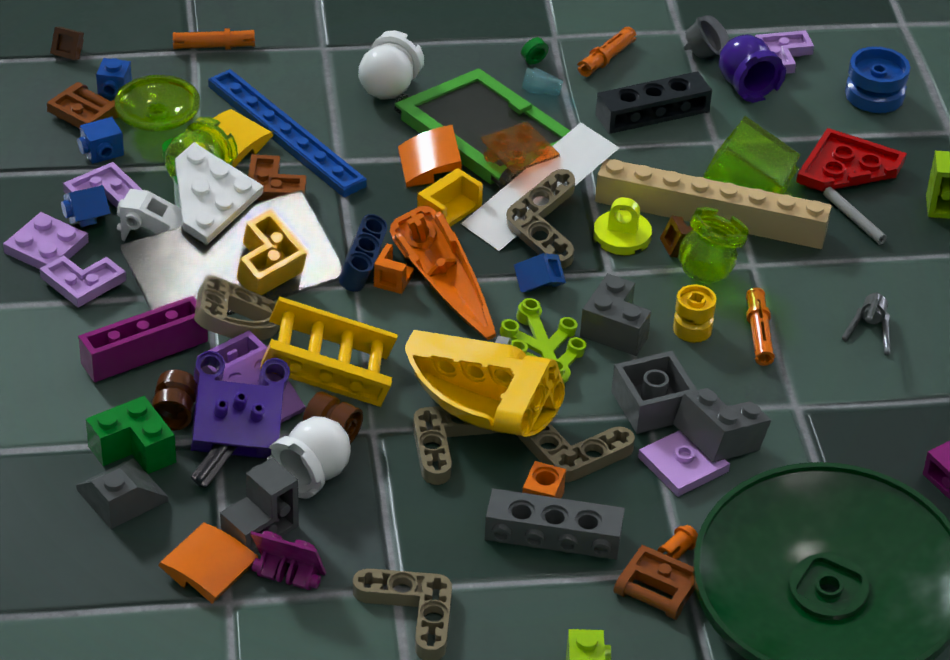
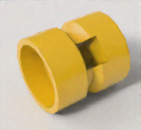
M693 284L684 286L678 291L673 330L678 338L695 343L705 341L711 336L717 298L710 288Z

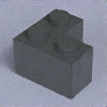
M607 273L582 309L580 336L637 356L648 339L651 310L633 304L635 283Z
M709 388L684 393L673 424L712 462L760 450L771 419L752 401L727 406Z
M271 458L253 467L246 473L247 497L235 504L229 505L220 512L221 530L256 553L258 549L250 535L251 531L260 534L263 531H270L282 537L299 526L298 479L274 458Z

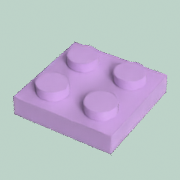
M40 212L3 243V250L5 254L40 269L63 255L70 259L89 242L88 233Z

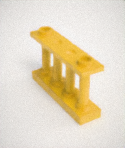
M279 296L269 319V322L280 325L278 341L271 339L263 356L260 369L266 360L279 358L289 366L290 379L381 407L392 384V377L380 374L382 358H388L398 334ZM292 330L310 335L308 350L290 345ZM322 339L340 344L338 360L320 354ZM352 349L370 354L368 369L350 364Z

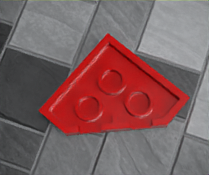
M827 128L799 170L796 183L811 189L825 191L828 187L838 189L896 178L905 163L907 153Z

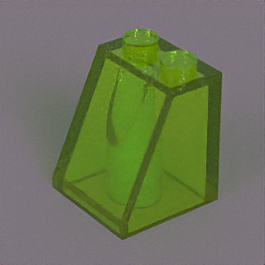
M744 116L718 148L702 177L784 195L790 186L787 180L790 181L799 169L796 163L801 154L747 116Z

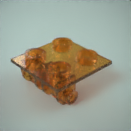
M528 121L480 137V140L487 146V151H484L485 160L492 163L501 160L512 173L560 157V154Z

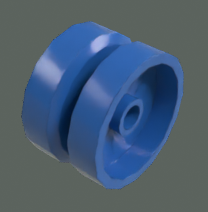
M885 47L859 49L852 55L850 60L849 76L845 87L846 98L855 107L872 113H887L902 106L905 99L906 84L911 69L909 61L901 53Z

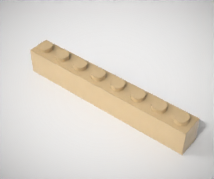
M606 159L602 163L597 175L595 202L612 206V203L618 198H630L639 205L640 212L669 218L672 215L680 216L684 221L817 249L823 248L832 206L831 204L816 200L812 201L791 195L768 192L762 189L748 188L733 183L714 181L704 177L680 174L675 171L651 168L646 165H636L616 159Z

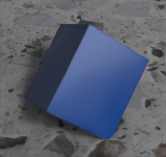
M542 253L514 264L520 291L523 293L542 286L557 287L566 283L561 261L557 254Z

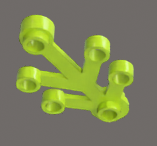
M526 298L518 305L516 318L520 323L530 327L533 337L519 330V323L512 319L502 321L499 333L501 336L511 338V345L520 348L526 355L536 356L527 352L529 348L541 354L542 358L556 360L565 384L571 375L569 366L577 358L582 357L586 349V342L583 339L573 337L578 323L570 317L561 318L558 330L548 339L540 319L542 308L539 301L533 298ZM568 337H573L568 341L566 352L557 359L554 352Z

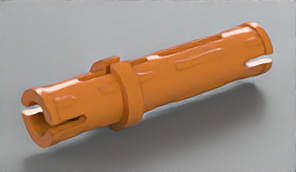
M624 27L602 46L593 48L589 56L577 64V66H580L577 68L579 73L584 77H589L598 68L607 66L611 58L615 57L636 40V37H634L636 36L635 30L631 27Z
M224 28V31L173 32V49L225 47V50H231V47H255V30L230 31V28Z
M752 288L746 293L748 304L746 318L748 323L751 324L755 361L759 365L766 366L773 363L775 358L769 327L771 313L769 308L766 307L764 290Z

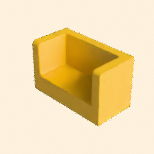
M457 168L417 194V207L429 206L436 212L440 211L451 227L482 206L483 184Z

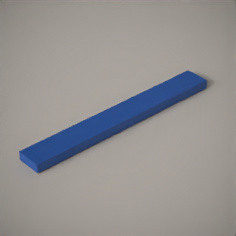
M231 69L208 79V87L243 116L273 133L272 139L342 197L345 198L367 187V179Z

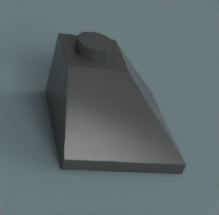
M133 458L76 485V490L110 529L168 501V496Z

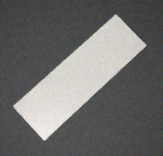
M580 122L461 224L500 251L517 236L507 226L506 213L511 205L558 169H566L572 172L575 177L576 186L616 152L619 147ZM539 196L533 202L536 205L543 206L549 200L544 196ZM525 215L521 218L515 216V221L517 219L525 220Z

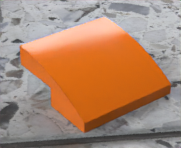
M453 125L423 132L398 146L406 187L435 183L434 174L451 172L457 168L462 170Z
M203 522L168 554L158 566L183 588L189 583L213 604L252 567L255 558L259 556L231 535Z

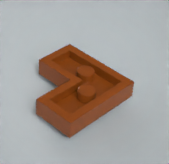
M251 155L248 176L264 186L263 194L257 199L258 201L304 203L307 175L279 174L280 156Z

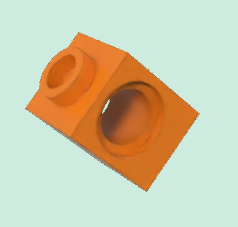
M534 461L523 486L522 493L562 498L565 489L566 469Z

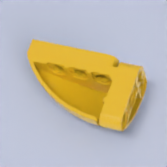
M413 330L405 345V351L414 374L430 397L448 413L477 427L523 437L533 436L546 428L563 403L565 386L558 364L554 359L526 355L520 348L512 345Z

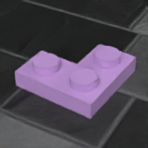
M806 30L755 35V37L762 39L768 45L770 51H773L782 60L783 65L786 67V74L795 73L796 63L793 57L813 55L814 45Z
M114 162L63 183L65 194L103 185L106 198L116 208L119 201L126 197L130 189L142 190Z
M63 255L41 267L40 278L79 308L125 282L126 271L108 257L82 270Z

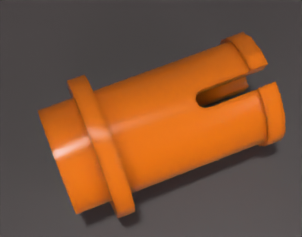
M689 525L677 527L674 531L675 535L664 545L660 546L657 551L661 553L666 551L665 555L678 559L687 550L694 549L698 533Z

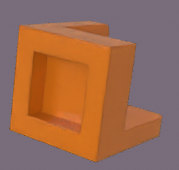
M387 243L374 263V287L402 294L414 275V268L407 266V264L393 261V245Z

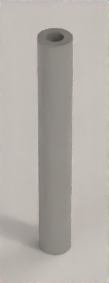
M832 187L825 189L823 195L879 245L886 241L887 236Z

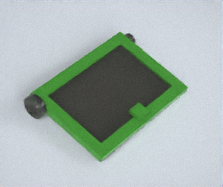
M480 68L411 97L403 93L396 99L394 110L401 115V120L420 134L435 128L453 125L461 163L489 184L496 183L500 189L504 188L570 132L569 129Z

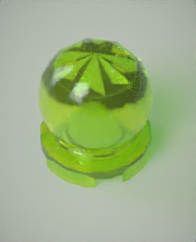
M199 117L187 126L184 133L172 139L165 151V168L173 181V176H176L175 158L193 142L232 165L233 160L238 156L237 144L231 133L227 136L218 127L220 124L218 120L210 117Z
M699 207L690 219L692 230L680 242L678 255L685 274L689 278L703 284H712L727 278L736 266L737 248H742L746 244L749 233L747 226L736 217L732 216L729 221L717 215L718 209Z

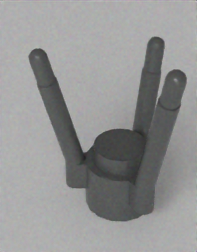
M878 292L866 296L863 306L857 309L856 315L847 327L842 339L846 341L861 319H864L869 324L881 322L884 354L889 355L890 315L886 312L888 308L887 299Z

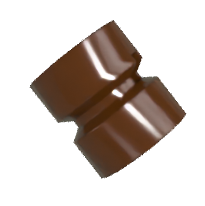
M174 369L165 371L158 378L152 406L173 431L181 430L191 422L197 394V383L194 377L188 372Z
M323 391L316 393L312 397L303 415V421L317 416L326 417L338 422L347 432L350 444L358 435L363 422V411L360 408L347 402L340 403L338 398Z

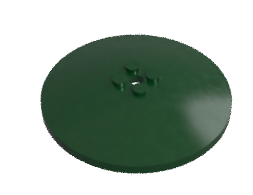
M829 462L799 463L770 469L743 481L730 490L716 503L701 526L696 541L693 561V577L699 603L715 631L730 647L747 660H934L950 645V521L922 494L888 475L859 466ZM829 584L836 587L837 591L826 592L820 587Z

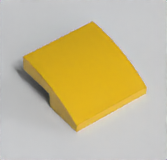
M229 109L205 123L190 139L192 143L195 142L235 168L249 152L256 155L273 137V133L236 111Z

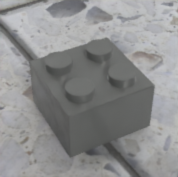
M673 351L614 364L611 392L636 434L674 425L673 422L684 393L697 390Z

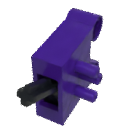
M205 351L198 356L194 370L197 394L191 451L209 452L191 477L198 486L208 487L231 455L265 459L272 455L269 447L280 437L283 392L290 375L289 366L282 359L271 358L266 360L260 371L258 385L222 381L225 360L218 352ZM210 365L216 368L217 373L209 375L203 372L201 368ZM277 373L282 380L277 382L271 381L267 378L266 374Z

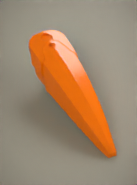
M419 206L396 218L390 226V233L393 242L405 259H409L439 297L466 324L487 341L496 337L495 328L477 278L455 232L452 231L443 213L440 211L436 212L429 206Z

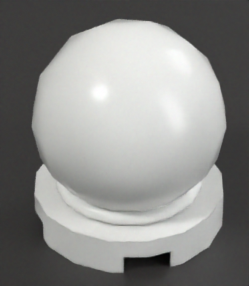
M395 30L385 31L374 41L370 50L364 54L359 65L358 77L368 94L383 100L394 99L407 90L411 80L415 79L423 68L424 54L419 45L415 47L411 41L406 39L407 34Z
M313 416L298 423L289 436L281 437L271 444L269 448L272 455L267 460L274 458L298 479V497L308 499L323 488L326 480L339 475L348 464L351 452L349 436L338 422L326 417Z

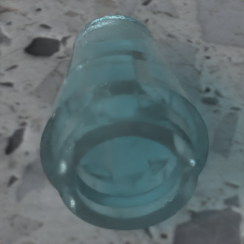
M536 67L534 69L527 68L521 89L528 90L527 93L559 96L563 80Z

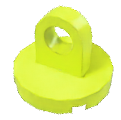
M621 197L616 199L612 203L610 211L599 216L594 223L593 238L607 252L616 255L635 254V250L641 249L643 251L651 242L652 226L645 217L640 215L639 205L630 198Z

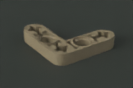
M558 169L552 172L511 205L506 213L508 228L538 255L542 253L555 254V249L559 253L566 251V256L559 254L562 268L570 266L574 260L573 245L543 218L572 196L575 191V177L572 172L566 169ZM544 196L548 198L549 202L546 205L539 206L534 204L533 200L536 197ZM525 215V220L517 219L515 221V216L521 218ZM537 231H544L548 234V237L545 240L538 241L533 239L532 235Z
M441 406L420 408L414 414L413 432L423 479L433 485L444 484L450 479L452 461L447 437L493 434L497 432L480 428L467 422L463 424L454 423L451 420L456 417L448 413ZM426 422L430 423L432 430H427ZM429 442H435L439 444L440 447L437 449H429L426 448L424 445ZM434 461H438L439 470H435L433 466Z
M550 423L538 434L528 437L518 436L540 462L566 469L565 482L575 481L630 456L634 450L635 435L630 429L613 427L571 446ZM552 443L557 447L550 450L544 449L540 445ZM597 451L601 453V456L590 457L586 455V452Z
M362 569L354 575L353 595L360 602L419 607L415 635V652L422 660H439L445 655L452 599V583L448 577L433 573L382 569ZM371 584V588H366L365 585ZM383 584L387 585V590H383ZM399 584L408 585L411 590L400 593L393 588ZM434 589L440 590L439 600H432ZM429 613H438L443 618L433 622L427 620L425 616ZM428 634L435 635L434 646L427 645Z

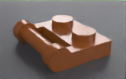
M76 82L47 102V112L80 128V125L109 117L116 119L123 111V104L116 100L110 101L88 90V87L81 82Z
M641 545L618 577L613 591L622 597L628 595L666 612L667 617L677 620L683 606L695 590L693 566ZM636 579L672 595L673 598L664 597L633 583V581Z

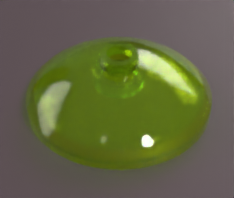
M148 75L134 79L122 86L115 96V110L119 118L136 129L149 132H163L179 128L193 119L200 108V96L196 88L189 82L170 75Z

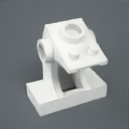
M130 189L126 197L118 203L117 216L120 217L121 223H118L117 230L121 231L122 240L125 241L131 229L147 228L157 235L161 243L156 255L167 260L183 231L181 208L150 191Z

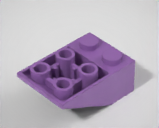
M250 330L208 350L218 352L225 360L222 381L258 385L261 362L267 346ZM210 365L201 368L203 372L209 375L217 373L216 368ZM274 373L266 374L267 378L271 381L277 382L282 380L280 375ZM289 380L283 392L281 423L304 412L306 409Z

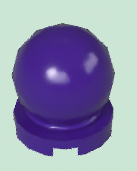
M749 34L740 35L730 39L720 51L719 68L724 79L734 86L735 91L745 101L755 103L766 100L764 96L773 89L778 91L785 80L786 67L783 65L782 60L773 51H770L768 45L762 39Z

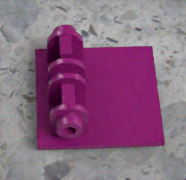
M251 531L250 535L261 555V559L255 558L252 565V571L257 572V576L275 580L276 577L277 582H282L287 568L290 566L286 576V584H293V586L306 590L319 587L321 576L317 575V573L326 575V570L314 545L303 540H295V543L282 540L283 538L280 535L270 531H263L262 534Z

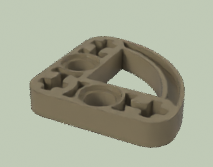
M214 275L205 276L198 289L194 315L198 325L206 330L229 338L237 337L250 330L259 340L273 337L280 328V325L269 322L276 302ZM229 309L254 321L228 317L227 311Z

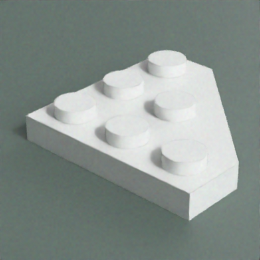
M195 142L175 158V172L178 182L183 230L206 245L263 194L264 186Z

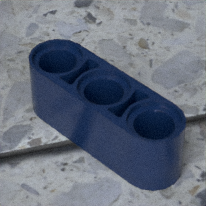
M375 214L365 215L356 231L339 275L340 285L348 291L358 292L362 290L374 267L388 226L382 217Z

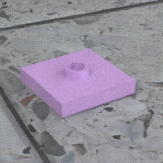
M680 430L639 449L638 458L677 497L729 472L730 463L725 459L712 462Z

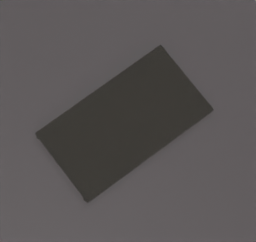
M302 190L250 205L208 245L185 232L183 226L120 245L121 253H123L150 310L192 295L197 300L198 289L206 275H214L243 287L236 277L240 258L250 253L243 244L246 223L270 209L307 251V256L302 273L263 294V297L275 301L278 300L279 296L283 298L337 281L339 280L342 265ZM228 309L227 316L235 314V312Z

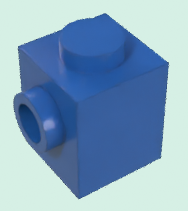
M103 58L96 73L98 95L110 101L116 100L121 104H126L132 90L131 61Z
M113 117L80 125L81 137L77 138L78 147L82 155L86 154L91 164L124 155L123 133Z
M103 185L63 195L64 201H61L64 217L69 218L70 224L79 222L80 227L97 224L98 217L111 214Z

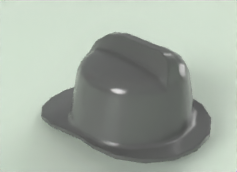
M706 15L698 17L696 22L686 30L688 43L684 46V50H692L698 58L706 59L720 55V51L730 39L722 24L713 16Z

